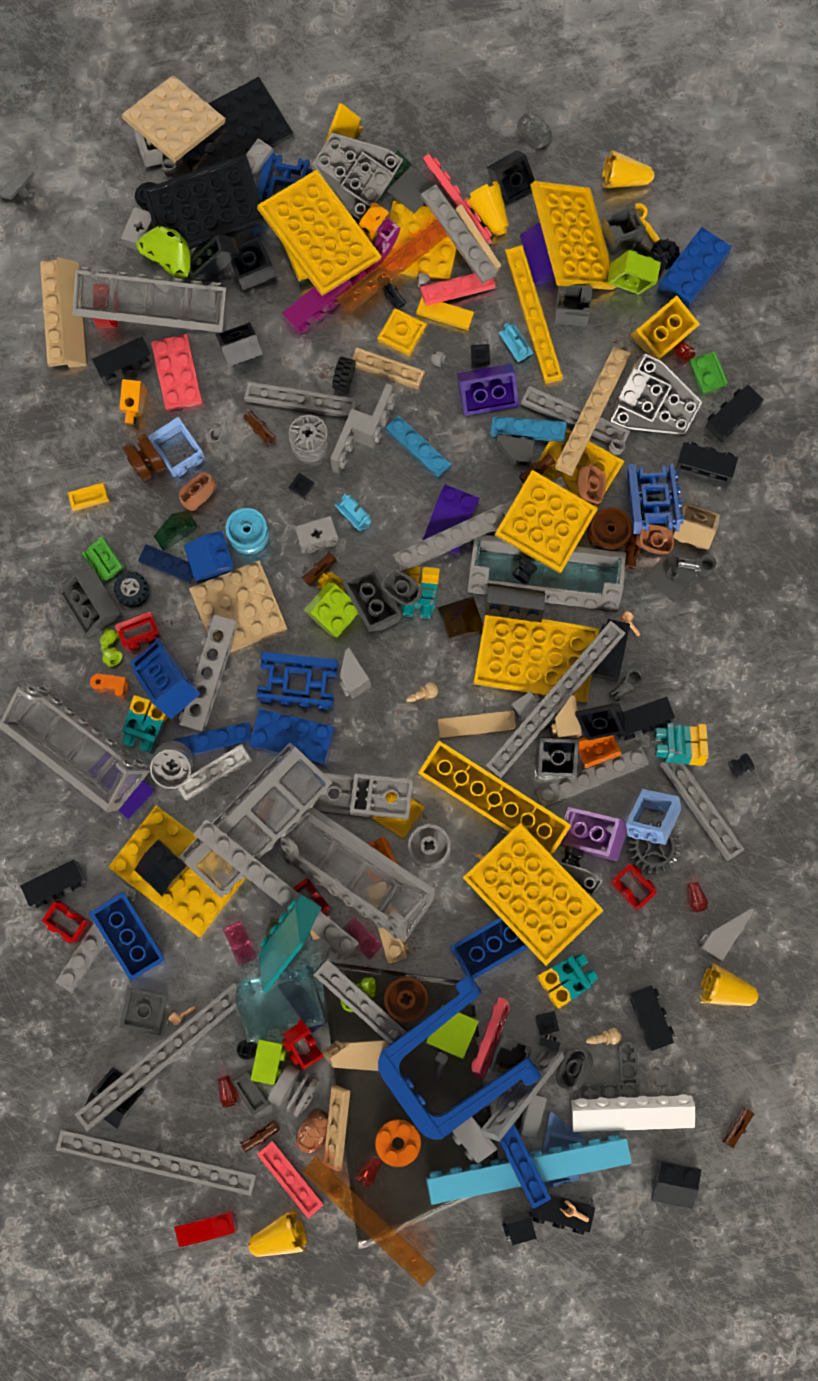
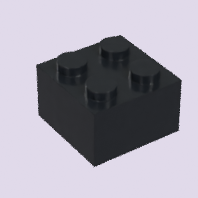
M260 235L237 245L240 254L231 261V264L243 290L277 276Z

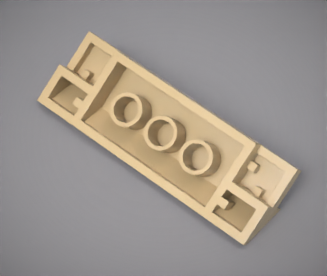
M57 257V260L41 261L47 364L49 367L68 365V367L87 366L83 317L72 316L75 270L80 269L79 262ZM80 280V285H79V298H78V306H79V307H83V306H82V293H81V280Z

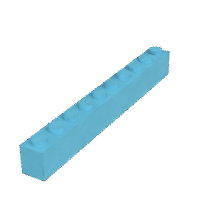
M620 1134L608 1136L609 1140L605 1141L597 1138L589 1140V1144L581 1145V1142L569 1144V1148L561 1149V1146L549 1148L550 1152L542 1153L541 1150L529 1153L543 1182L632 1164L627 1139L621 1137ZM502 1159L490 1160V1164L482 1165V1163L470 1164V1168L463 1170L462 1167H454L449 1169L450 1172L443 1174L442 1171H434L429 1173L430 1176L425 1177L431 1205L521 1187L509 1161H502Z

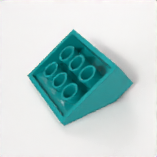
M303 895L297 901L292 900L287 908L288 913H282L278 920L279 924H274L269 932L270 936H265L260 943L262 949L259 953L262 990L264 992L269 990L304 945L322 908Z

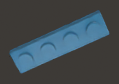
M399 415L385 427V430L437 479L451 468V463Z
M493 416L490 434L493 437L509 434L514 438L528 437L531 440L565 442L567 422Z

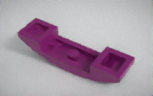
M387 218L377 230L379 237L373 243V246L382 256L381 259L349 279L354 287L367 279L382 264L393 248L399 235L400 227L391 219Z

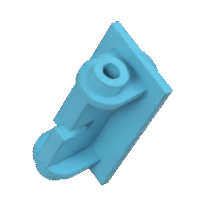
M506 323L503 326L505 329L498 332L517 362L533 354V351L515 324Z
M344 494L341 498L342 501L334 504L340 513L359 531L371 526V516L362 507L356 510L359 504L351 495Z

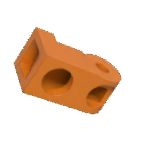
M95 674L90 679V685L99 693L106 691L115 692L114 695L117 698L126 699L129 680L125 677Z

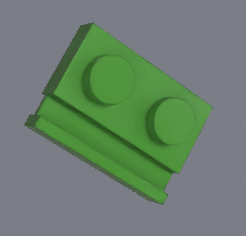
M715 351L689 360L702 395L728 385Z
M105 537L99 538L88 547V550L81 553L90 567H93L103 584L125 568Z

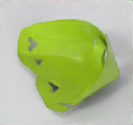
M157 226L139 237L136 241V246L140 254L152 261L159 262L164 270L174 278L188 277L190 271L189 247L178 231ZM172 232L175 236L170 237L167 233Z

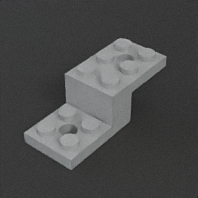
M386 383L373 416L351 409L330 458L332 471L340 473L342 468L345 469L348 462L347 454L352 452L355 442L372 448L375 447L376 443L379 444L382 438L381 430L383 426H387L389 421L388 413L390 410L393 411L396 404V393H394L393 385Z
M323 773L332 784L325 794L320 795L313 807L318 811L365 818L380 816L409 820L413 780L357 773L354 776ZM330 790H339V797L331 799L329 797ZM390 792L397 795V800L393 803L386 801V795Z

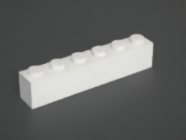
M684 1094L679 1096L660 1095L658 1097L639 1096L637 1098H579L571 1100V1123L573 1132L695 1128V1104L692 1095Z

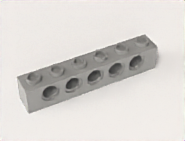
M215 614L213 618H210L207 627L209 633L202 642L204 649L202 655L199 654L196 661L198 668L191 677V681L197 689L205 686L207 691L204 696H197L185 707V710L181 711L179 716L180 725L202 732L206 731L239 622ZM222 631L224 634L223 639L216 641L215 634ZM212 650H217V658L211 660L209 653ZM206 668L212 669V675L209 678L204 677V670ZM198 704L201 707V711L199 714L194 715L192 708Z

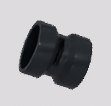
M522 558L519 562V567L513 570L512 576L521 583L527 584L530 581V575L534 574L538 568L530 560Z
M747 753L742 754L737 760L733 759L728 762L731 772L737 779L742 777L745 771L750 773L755 770L753 761Z
M566 846L564 850L565 857L561 862L580 867L579 862L583 858L584 851Z
M248 1039L241 1041L237 1045V1055L243 1060L254 1058L256 1056L257 1044L255 1041Z

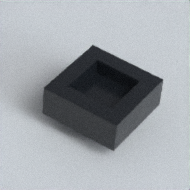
M489 344L471 345V365L490 364Z
M298 473L288 488L299 497L305 499L315 483L301 473Z
M555 1011L535 1016L540 1035L560 1031Z
M545 1035V1038L540 1037L538 1045L559 1051L561 1043L556 1042L557 1037Z

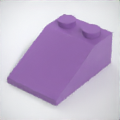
M568 807L564 820L571 824V827L559 845L575 847L583 850L584 853L618 862L627 832L626 823L618 818Z

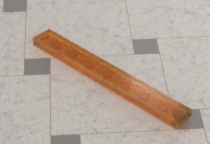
M435 220L338 297L337 302L350 314L448 235L439 222Z
M315 1156L302 1171L313 1184L422 1287L437 1272L427 1260L319 1158Z

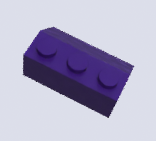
M538 222L520 235L535 285L555 280L540 222Z
M511 363L457 373L464 416L519 406L516 376Z

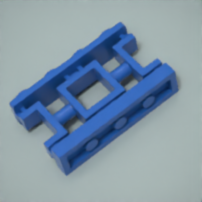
M273 151L263 165L257 187L261 202H264L266 197L268 199L274 195L276 184L288 187L297 182V180L290 179L291 174L300 175L302 179L312 173L313 166H310V159L303 161V159L299 158L297 166L283 164L282 155L278 154L277 156ZM274 166L276 171L284 172L283 177L272 176Z
M669 463V468H666V465H662L661 472L644 473L643 466H639V469H636V464H628L627 481L633 534H641V529L649 531V524L667 523L668 530H672L675 527V532L680 531V524L684 523L683 513H680L682 500L678 498V495H680V485L676 484V481H678V470H674V464ZM668 476V477H669L670 490L668 489V484H657V483H666V477ZM637 477H639L640 484H645L641 485V491L638 490ZM664 494V501L647 502L646 495ZM670 504H672L674 519H672L671 512L661 513V511H670ZM640 506H642L643 512L653 513H644V520H642Z
M262 652L260 668L261 670L269 671L267 687L258 686L256 698L262 704H272V702H279L281 706L298 704L300 708L316 706L319 710L327 711L329 708L334 707L335 697L334 694L325 693L327 677L337 678L339 662L335 659ZM268 664L285 665L284 677L274 676L275 666ZM306 668L322 669V681L312 680L313 671ZM290 673L307 675L305 691L288 689ZM273 683L283 684L282 694L289 696L264 693H272ZM314 687L321 688L320 698L328 700L302 697H310V689Z

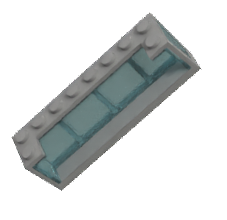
M482 535L474 539L468 593L487 595L490 585L546 593V603L618 612L624 586L626 553L576 547L563 571L558 573L500 538ZM522 558L530 560L538 568L534 574L530 575V581L527 584L521 583L512 576L513 570L519 567V562Z

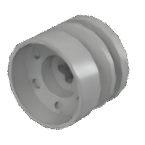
M310 414L302 415L291 423L288 435L294 455L305 462H316L322 459L330 446L325 423L317 416Z
M168 741L161 744L156 749L150 764V774L153 780L159 786L166 789H175L182 786L188 781L192 771L193 755L191 750L185 744L178 741ZM171 759L175 760V765L171 764Z
M289 1063L272 1089L268 1100L277 1106H280L285 1100L289 1101L286 1111L289 1112L293 1105L297 1107L293 1115L298 1117L308 1107L315 1095L319 1080L314 1078L310 1085L306 1084L310 1075H305L302 1080L298 1079L301 1069Z

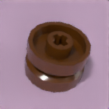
M143 434L136 438V443L140 448L139 451L132 443H128L122 449L127 455V460L134 471L145 482L152 478L149 465H151L156 473L165 470L166 466L150 440Z
M608 507L600 510L595 514L589 525L588 539L594 549L619 552L625 547L631 536V519L619 508Z
M410 977L399 978L393 981L386 989L384 996L385 1007L388 1013L394 1019L402 1022H412L419 1019L427 1010L429 1003L428 993L424 985L417 979ZM405 996L411 999L408 1004L403 1002Z

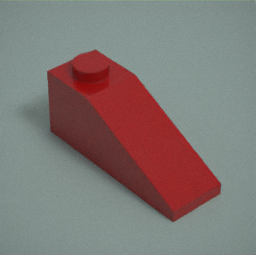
M230 1210L175 1226L174 1229L178 1245L183 1247L236 1233L238 1226L234 1211Z

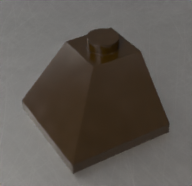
M473 596L437 607L449 643L483 632V623Z

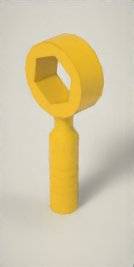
M636 203L635 210L640 209L644 213L639 218L643 227H646L645 231L654 243L660 240L659 236L650 223L645 220L648 212L646 206Z

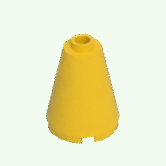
M613 150L608 152L611 155L606 157L602 172V178H605V183L602 182L604 188L643 186L653 181L654 171H652L651 166Z
M498 181L492 182L493 186L489 187L486 184L471 192V198L466 197V200L491 233L500 236L507 232L509 223Z
M711 964L713 967H708L705 971L700 987L704 989L703 995L700 994L702 1002L738 1006H752L753 1003L757 1002L759 993L756 987L723 967Z
M294 1210L287 1212L250 1238V1242H248L250 1253L256 1257L305 1251L307 1247H304V1244L307 1243L306 1231L302 1221H297L295 1217L298 1216L297 1212Z

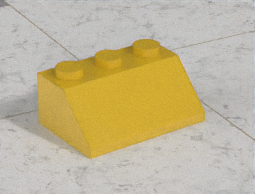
M339 103L325 143L332 133L357 140L363 133L361 118L344 104Z
M675 296L633 331L630 336L643 351L657 359H661L700 324L679 297Z

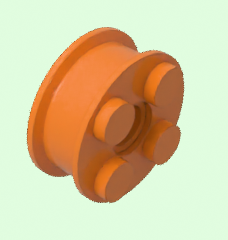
M402 1119L391 1120L377 1134L375 1142L376 1151L381 1160L393 1167L406 1166L415 1160L420 1151L421 1137L419 1131L409 1121ZM394 1138H402L404 1146L399 1149L394 1147Z

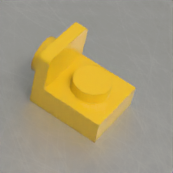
M333 572L323 573L317 581L319 583L317 585L319 590H322L330 582L335 583L343 592H346L341 583L343 580Z

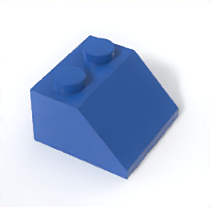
M223 531L205 534L184 545L194 581L231 572L233 563Z

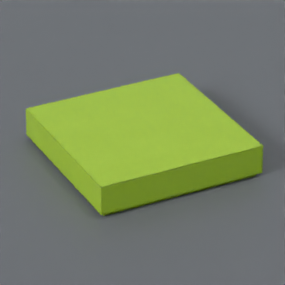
M458 1012L431 1034L426 1043L463 1059L479 1021Z

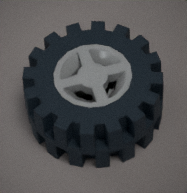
M127 571L126 574L125 572L121 573L122 576H118L117 581L114 582L115 587H113L116 598L123 605H128V607H137L138 604H143L144 599L147 600V594H149V585L145 578L135 571Z

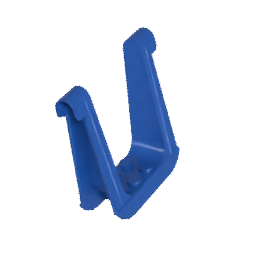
M470 974L457 983L456 989L460 993L458 996L382 1050L378 1060V1070L382 1079L418 1130L425 1137L433 1140L443 1139L518 1081L522 1080L525 1085L530 1086L542 1077V1074L530 1057H527L441 1114L430 1112L425 1107L427 1102L421 1093L416 1094L413 1088H415V1085L409 1076H403L400 1070V1062L405 1055L483 993Z

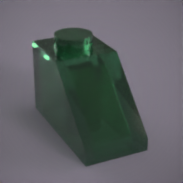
M188 510L173 513L153 536L164 551L189 536L197 524Z

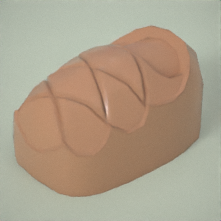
M585 465L579 472L578 495L581 499L592 505L600 504L605 493L606 474L594 465Z
M199 473L179 490L180 502L185 509L195 511L199 505L206 502L213 494L217 484L209 473Z
M649 524V531L641 529V534H636V545L654 554H669L674 547L673 531L663 526Z
M314 1109L300 1125L296 1134V1145L301 1151L313 1153L325 1142L328 1114L326 1112Z

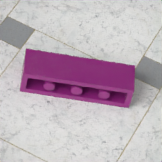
M347 280L323 296L314 286L282 312L283 320L297 336L300 333H305L310 328V325L315 321L321 320L328 310H333L340 300L346 299L351 295L353 291L352 282Z

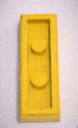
M421 297L416 315L468 331L474 312L443 302L425 306Z

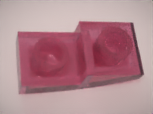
M355 917L342 928L359 942L356 947L369 960L383 947Z
M241 920L222 929L239 966L257 958Z

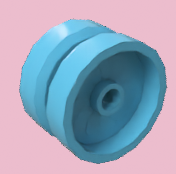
M251 508L238 509L227 519L225 526L226 535L233 549L245 555L256 554L262 551L268 544L270 537L269 528L265 518L257 510Z

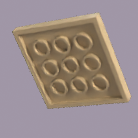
M174 75L122 114L124 121L174 163L225 123V118Z
M259 560L189 588L207 634L209 633V629H207L210 618L214 617V614L239 622L230 653L288 630ZM222 631L215 634L216 641H221L224 637ZM214 650V652H215V654H216V657H217V656H218V652H217V650Z

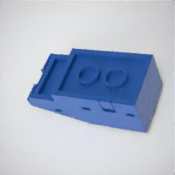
M156 638L144 652L129 662L133 668L134 675L152 703L170 719L175 717L200 695V692L185 670L159 638Z

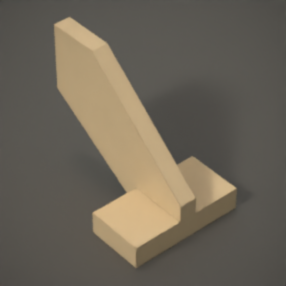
M337 1040L321 1053L333 1068L379 1071L378 1060L380 1054L389 1044L386 1040L340 1043Z

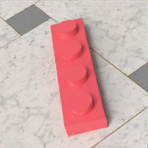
M473 273L421 286L420 292L425 306L494 289L495 282L492 278L482 284Z
M499 997L497 1004H494L492 1018L485 1027V1037L479 1043V1053L472 1062L471 1069L477 1079H485L511 1007L504 998Z
M274 1141L270 1142L257 1154L307 1218L311 1217L324 1205Z

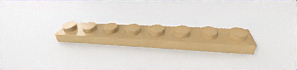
M613 347L555 466L556 470L570 476L573 475L631 353L618 347Z

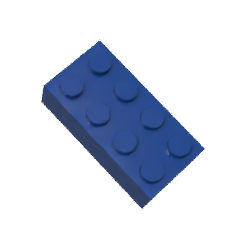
M701 227L661 279L657 292L669 300L678 296L687 309H689L728 258L732 246L704 227Z
M259 708L249 746L253 750L278 755L291 743L313 764L326 767L335 728L332 725Z
M124 891L89 912V915L130 981L165 960Z
M501 918L496 919L450 946L465 976L470 974L473 979L478 978L528 948Z

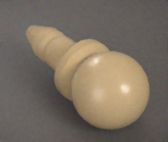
M427 683L424 687H420L418 692L411 694L406 699V702H414L421 698L424 700L428 699V697L433 698L439 692L438 686L435 683Z
M611 1028L608 1031H603L601 1035L588 1038L586 1043L617 1044L621 1041L622 1035L618 1029Z

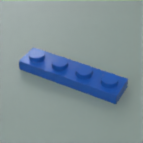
M244 722L173 740L185 744L191 750L192 755L248 743L251 740L252 733L249 722Z
M513 1124L499 1143L532 1209L551 1200V1197Z

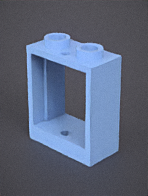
M179 417L147 436L173 478L182 476L187 472V469L199 465L205 458L202 450ZM182 432L196 453L175 467H172L159 448V445Z
M642 789L626 822L628 836L665 845L682 810L680 797ZM644 808L667 812L661 827L638 823Z

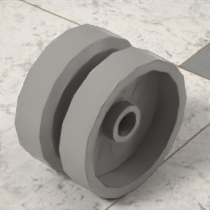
M426 824L418 827L412 832L408 840V852L411 860L423 869L433 870L441 867L450 855L451 842L449 836L442 828L436 825ZM428 844H431L433 846V850L429 849L427 851L426 846Z

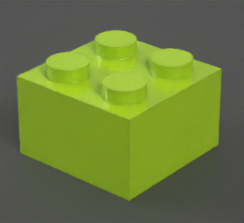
M628 250L611 262L607 283L639 295L657 283L661 262L654 260L652 257L642 256L636 251Z
M330 582L323 587L304 609L330 636L336 638L358 614L350 597L335 583Z
M264 1039L258 1041L251 1081L270 1085L276 1084L284 1071L281 1068L282 1062L286 1061L288 1051L283 1043Z

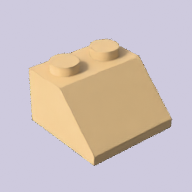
M685 502L681 511L684 516V523L680 524V531H674L673 536L679 542H687L696 548L709 550L717 530L720 514Z
M575 695L569 698L555 717L553 724H551V738H580L582 733L580 724L575 716V711H578Z

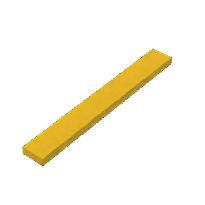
M523 245L505 249L507 262L544 383L548 384L563 380Z

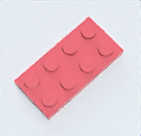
M187 334L152 341L151 344L166 411L169 412L203 404Z

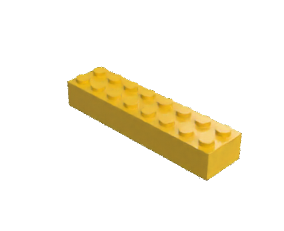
M441 741L437 742L418 774L508 832H511L521 823L551 856L571 827V824Z

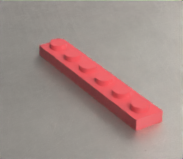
M429 154L423 157L427 167L457 207L461 204L463 205L488 246L492 244L490 239L492 234L486 226L484 228L481 226L480 222L482 221L477 213L473 214L470 211L471 206L466 198L462 200L459 196L462 193L458 187L451 185L449 182L451 178L447 172L440 170L441 164L437 158L434 157L432 159Z

